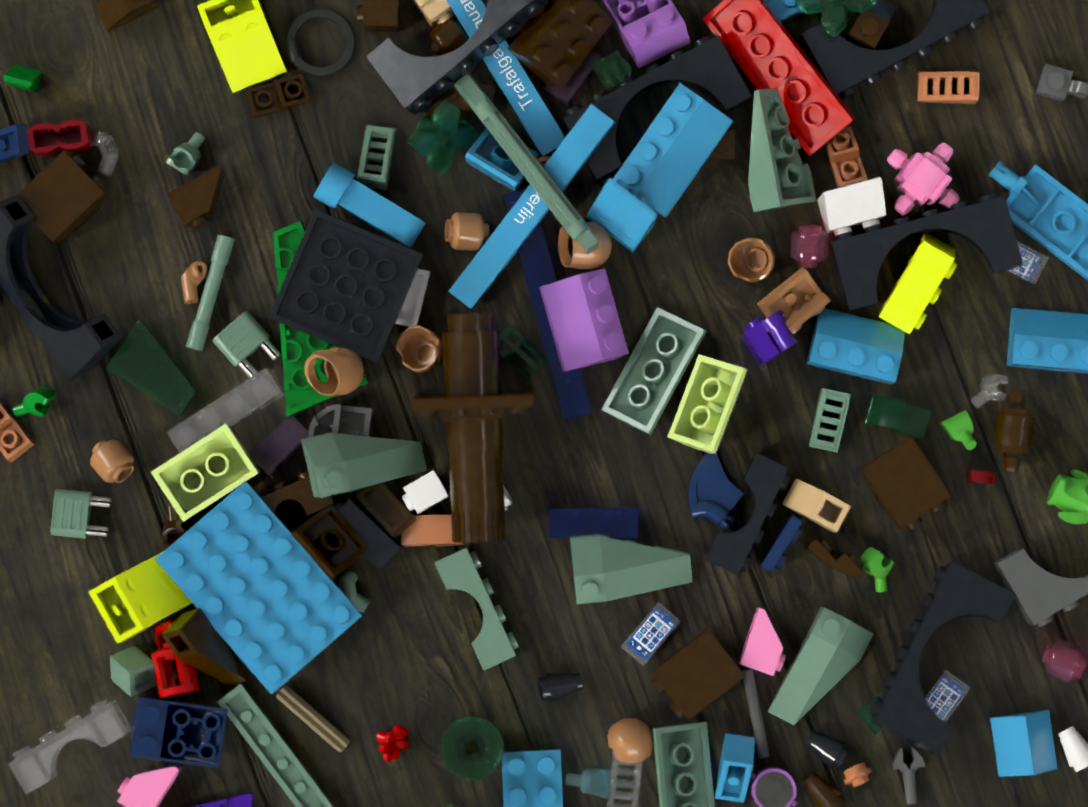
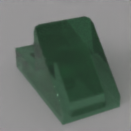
M874 395L866 423L923 440L932 411L906 404V401Z

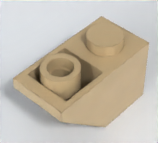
M796 478L782 502V505L833 533L838 531L851 508L850 505Z

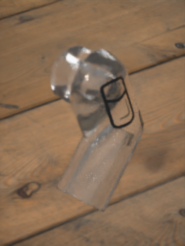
M99 132L93 137L94 146L98 147L103 156L97 171L111 176L119 158L120 150L113 136L106 132Z

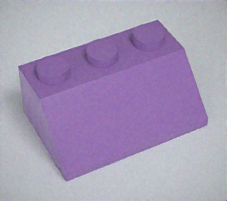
M605 269L575 275L539 287L563 372L615 360L629 354Z

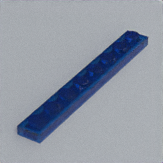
M526 189L503 195L507 212L511 210ZM540 221L518 250L565 421L593 412L581 368L567 372L562 371L539 287L557 282Z

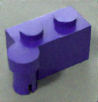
M781 310L765 320L760 316L744 327L746 332L741 338L759 367L798 342L786 325L785 321L787 319Z

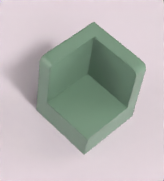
M132 646L110 656L111 679L130 697L156 686L153 660L138 647Z

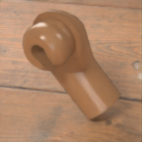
M202 261L193 262L181 276L185 304L199 302L197 287L207 275V265Z

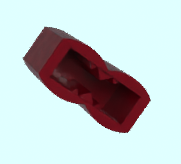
M67 120L57 126L47 123L37 124L27 129L29 150L38 157L54 158L63 151L78 155L94 149L92 128L86 122L80 120Z

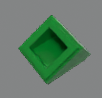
M13 65L4 74L3 80L9 86L37 92L42 73L32 68Z

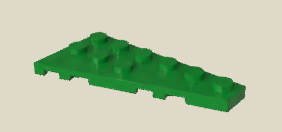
M301 221L273 232L278 286L277 294H279L305 233ZM280 323L286 417H289L337 397L325 396L313 389L306 378L304 368L306 360L314 352L329 350L337 346ZM318 358L315 362V373L318 379L325 383L328 381L325 373L324 359ZM365 374L357 388L368 384Z

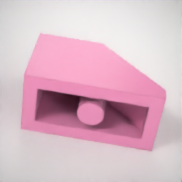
M756 608L738 664L774 676L775 671H781L786 655L781 654L783 646L766 611Z
M176 764L138 773L132 776L131 779L126 777L117 791L121 794L117 802L125 807H159L183 767Z

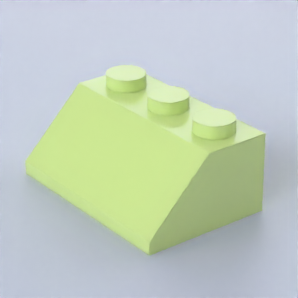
M699 354L668 438L686 446L716 454L747 369Z
M224 424L151 471V474L184 522L258 474L260 470L230 427Z

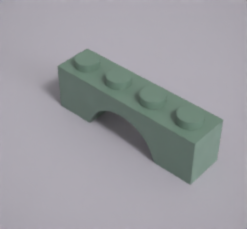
M464 548L434 562L446 589H457L469 593L477 600L482 609V629L471 644L483 671L516 656L514 649L519 648L512 631L506 633L502 622L507 621L500 604L495 607L493 605L490 595L494 594L488 578L482 579L477 570L482 565L476 552H469L468 548Z

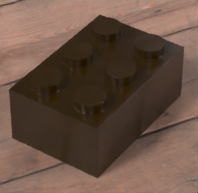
M548 0L549 3L544 6V10L538 16L527 21L507 49L542 82L562 90L613 22L593 0Z

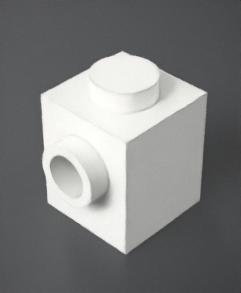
M434 470L403 487L406 494L401 496L409 511L415 509L417 514L449 497Z

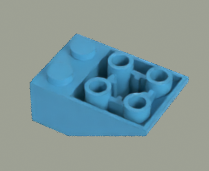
M609 178L587 213V218L591 222L602 225L612 238L633 253L654 227L658 215L654 211L656 207L644 197H641L639 200L631 194L632 188L621 179H617L615 182Z

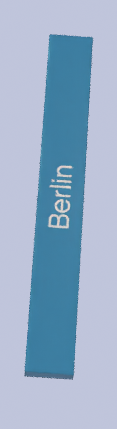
M592 104L543 166L562 193L615 124L611 118ZM531 185L527 187L448 291L472 310L550 210Z

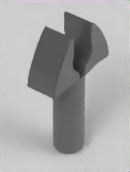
M911 747L913 759L909 764V768L903 762L902 748H899L895 754L891 767L893 770L899 769L903 773L905 801L909 805L917 803L915 772L919 767H926L921 755L913 747Z

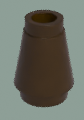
M816 772L811 774L802 783L816 807H840L845 802L841 797L842 793L818 776Z

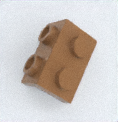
M802 267L760 300L757 305L766 318L781 310L787 319L785 321L791 333L794 334L800 330L802 324L810 317L820 314L825 309V305L831 300L819 289L808 271Z

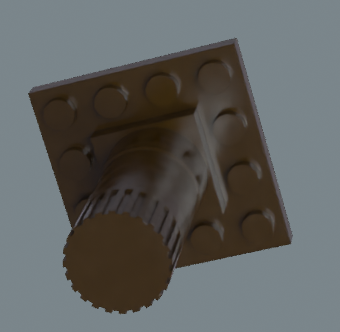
M493 312L448 314V332H443L445 392L416 393L411 398V411H418V417L436 416L440 410H443V421H446L447 452H449L452 542L484 543L502 541L506 539L502 450H504V408H509V413H528V407L534 406L533 389L502 390L500 331L494 330Z

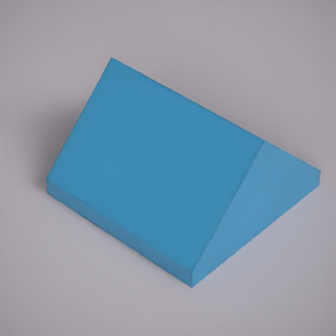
M487 128L465 155L466 163L515 193L525 179ZM527 147L537 159L539 153Z
M1049 710L990 717L999 777L1037 775L1058 769Z

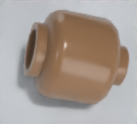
M455 212L451 219L446 220L445 241L449 242L455 250L477 251L481 248L483 241H487L489 238V225L484 223L482 216L478 213Z
M115 439L109 441L102 440L92 449L93 455L91 456L90 464L105 482L121 483L133 473L135 459L121 441Z

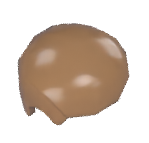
M753 237L736 242L729 251L728 265L732 274L748 282H758L765 279L774 268L775 254L771 246L762 239Z
M418 325L408 327L400 334L396 350L401 355L403 365L414 372L424 373L431 371L441 362L443 345L435 332Z
M624 718L610 727L607 735L608 746L613 749L617 760L632 764L643 762L651 756L653 735L646 723L637 718Z

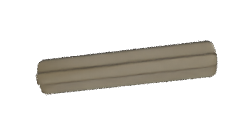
M284 686L277 693L276 697L336 751L342 752L349 745L350 740L289 686Z

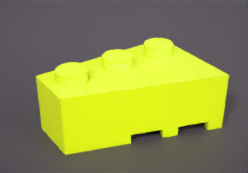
M926 232L923 234L922 242L914 255L910 257L907 267L900 279L897 280L879 313L881 319L908 334L911 333L913 328L919 330L927 316L923 311L928 303L934 305L942 291L938 286L944 277L946 279L951 277L957 266L953 262L955 260V249Z

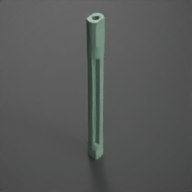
M467 74L454 84V87L571 238L578 242L587 255L598 248L599 242L591 233L590 227L471 74Z

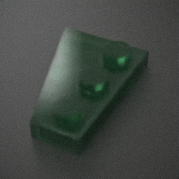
M138 319L106 368L181 417L197 394V391L143 322Z

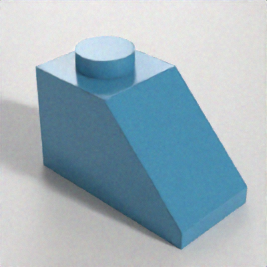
M725 733L715 799L744 803L753 768L755 737Z

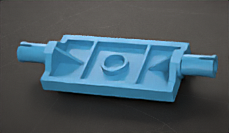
M999 161L988 176L1009 190L1008 194L1010 196L1006 202L1012 223L1088 281V204L1036 164L1025 177L1023 175L1019 177Z

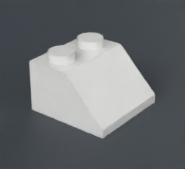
M881 177L823 192L817 200L826 234L834 232L835 237L843 233L852 232L851 227L862 225L864 229L880 224L879 220L886 216Z

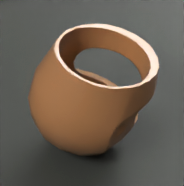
M586 222L591 229V233L598 240L599 247L587 255L578 242L572 239V258L568 249L569 234L564 227L560 229L558 251L560 260L565 267L595 269L606 262L612 250V241L609 233L602 225L596 222Z
M334 347L329 350L314 352L306 360L304 367L309 384L318 393L325 396H340L353 392L360 385L364 376L363 363L358 354L343 347ZM318 358L324 359L325 373L328 381L325 383L321 382L315 373V362Z

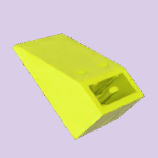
M210 0L197 5L232 93L287 72L259 0Z
M160 554L89 591L117 644L129 640L192 604L190 599L155 560Z

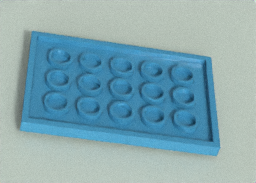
M247 481L243 482L155 559L196 608H201L215 630L271 695L363 616Z

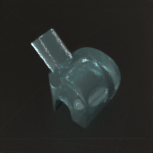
M593 768L585 769L582 775L568 773L566 785L578 786L581 792L608 798L611 771Z

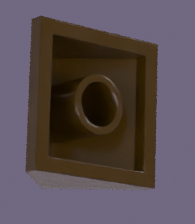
M331 503L292 533L332 579L339 576L370 548Z

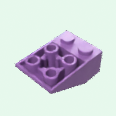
M602 0L638 69L691 43L685 21L671 0Z

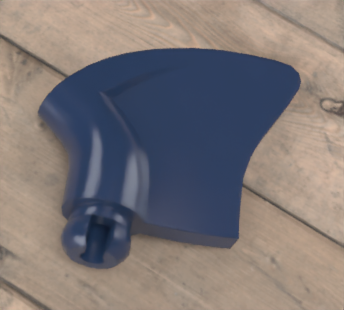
M706 453L697 465L689 484L688 506L692 518L706 517L714 524H719L722 529L728 530L735 522V518L729 512L744 493L729 481L717 454Z

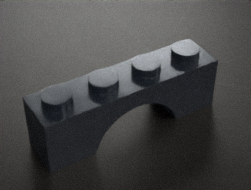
M754 454L742 479L749 488L753 498L751 517L742 528L735 532L717 533L704 560L735 575H738L740 570L743 572L747 570L752 556L748 553L753 544L758 546L765 532V529L761 528L765 517L771 519L778 503L773 500L778 490L783 492L789 482L790 476L786 475L788 467L761 454Z

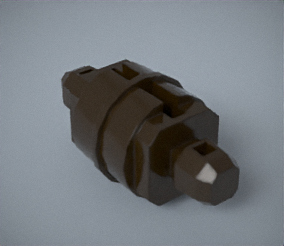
M1011 389L1008 402L1011 405L1010 407H1001V414H997L996 427L993 428L995 430L994 443L998 444L997 451L1006 452V457L1003 456L1004 471L1017 472L1021 458H1018V453L1027 454L1028 447H1032L1033 434H1035V430H1033L1035 417H1031V409H1022L1023 404H1026V393L1023 389Z

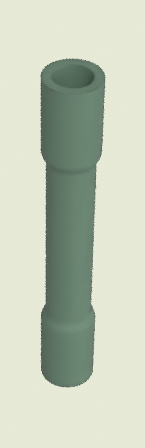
M219 234L217 236L211 257V266L196 318L192 323L186 343L187 348L203 352L213 308L235 241L233 238Z

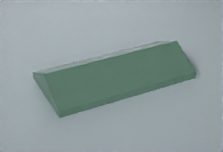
M657 307L601 410L651 435L707 331Z
M707 722L674 724L653 728L660 807H715Z

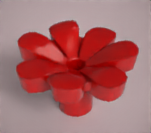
M394 725L392 732L381 730L377 733L376 740L381 743L379 751L383 754V759L388 763L392 759L396 760L399 758V749L406 750L408 748L409 741L404 739L408 735L407 728L401 725Z

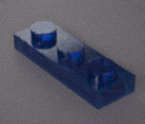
M638 508L549 509V538H570L571 536L591 534L608 535L609 538H638Z

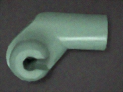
M346 570L338 578V587L358 611L364 613L370 600L357 593L355 585L358 579L357 574L354 571Z

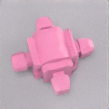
M942 143L933 150L932 154L929 152L923 154L917 152L909 159L907 158L908 155L901 150L894 149L891 152L887 161L895 170L900 169V172L894 179L900 183L897 190L903 194L899 195L894 203V209L901 215L909 213L915 206L913 203L918 206L924 204L931 205L939 199L941 205L950 209L951 205L958 203L960 200L958 194L953 189L946 188L952 181V177L946 175L950 168L944 164L948 162L953 153V149L949 145Z

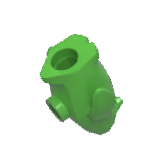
M1079 470L1071 471L1074 477L1059 474L1050 488L1046 504L1054 505L1064 511L1059 512L1058 516L1065 522L1071 524L1088 523V474Z

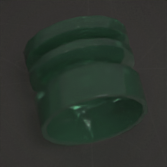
M463 716L452 721L445 728L440 739V754L446 767L456 776L466 780H480L491 775L500 765L504 755V742L499 730L488 720L478 716ZM473 739L477 740L475 746L479 748L476 753L470 752L468 755L465 754L464 742H471Z

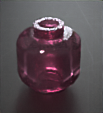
M802 224L799 225L797 230L792 232L790 256L793 260L800 262V267L816 268L818 267V262H823L828 258L829 234L822 230L821 225Z
M1058 640L1053 647L1047 646L1042 662L1046 663L1047 675L1066 683H1072L1075 679L1080 680L1082 678L1088 657H1085V650L1082 647L1065 640Z

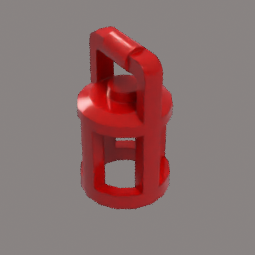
M172 620L163 622L155 627L158 650L151 654V659L154 664L159 699L180 696L200 690L195 668L178 659L162 637V634L174 622ZM171 660H176L180 686H176Z

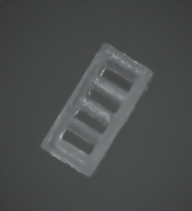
M612 751L607 807H637L642 762L632 764L620 762L616 759L614 751ZM618 765L634 766V768L620 767ZM617 775L633 776V780L617 779ZM616 787L630 788L632 789V792H622L615 790ZM614 799L631 800V805L614 803Z

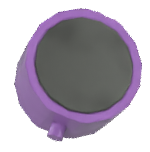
M766 767L759 770L756 774L751 773V795L759 807H790L797 804V801L794 800L796 798L795 782L784 769Z

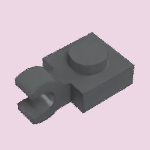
M1045 63L1035 93L1060 101L1065 100L1066 94L1086 99L1088 96V83L1071 80L1073 71Z

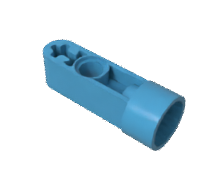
M333 162L313 197L334 210L337 206L411 249L426 223L354 180V173Z

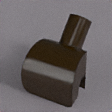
M172 505L166 507L168 521L164 523L162 534L164 550L189 530L187 522L179 519V515Z

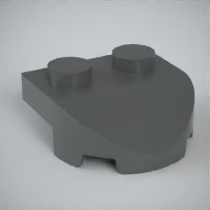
M341 404L327 406L312 419L308 435L313 437L326 433H339L370 437L373 409Z

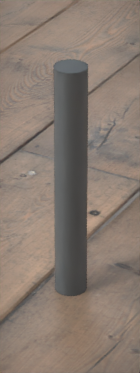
M753 669L742 670L741 672L745 676L743 683L758 758L769 757L770 752Z

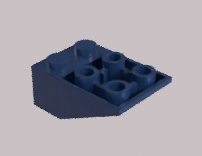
M138 695L129 755L135 758L219 768L228 708Z

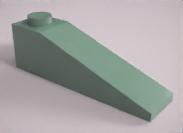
M777 88L754 91L748 176L753 212L817 201L811 170L808 163H802L797 151L801 146L798 138L793 139L788 128L790 119Z
M326 433L301 439L314 497L322 498L427 471L421 442L339 433Z
M603 534L570 537L577 604L605 602L692 583L689 552L660 546H646L637 544L636 541L626 539V541L609 538L608 535Z
M820 607L767 712L795 725L861 660L874 634L825 607Z

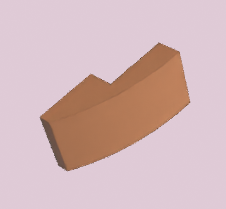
M851 126L846 127L825 144L838 188L868 180L859 156V147Z
M0 402V451L12 463L30 449L34 443Z
M414 515L416 520L401 534V545L405 547L465 545V543L452 542L451 515Z

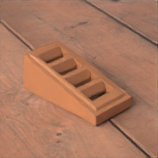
M919 72L917 102L976 104L979 101L980 72ZM928 80H933V95H927ZM940 80H945L944 95H939ZM952 81H957L956 95H952ZM964 81H969V94H964Z

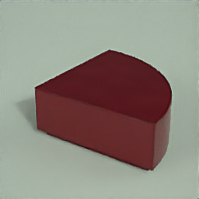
M967 471L966 482L994 484L996 483V472Z

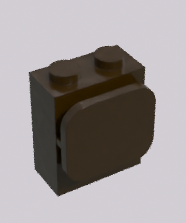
M65 151L59 154L18 193L34 215L35 219L33 222L57 245L72 231L82 227L100 210L103 202L109 198L103 191L107 186L95 174L90 177L83 170L87 165L75 153L70 156Z
M912 437L904 439L859 469V472L871 488L872 494L897 529L906 527L907 530L914 528L923 521L920 516L929 510L932 514L938 512L947 505L945 500L951 496Z
M705 629L653 669L651 673L655 677L650 681L660 694L666 691L673 701L668 705L678 718L684 715L687 720H690L745 676L711 631Z

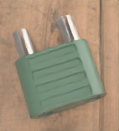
M248 310L238 316L212 340L233 366H239L250 379L255 377L242 363L244 362L252 373L257 376L258 372L248 362L247 358L260 347L263 348L272 360L277 359L264 343L278 357L280 356V352L269 341L270 335Z
M56 489L51 519V535L87 539L88 535L107 537L108 533L89 531V529L108 531V527L90 525L92 506L107 508L111 506L108 503L92 502V500L112 502L111 498L92 496V492Z

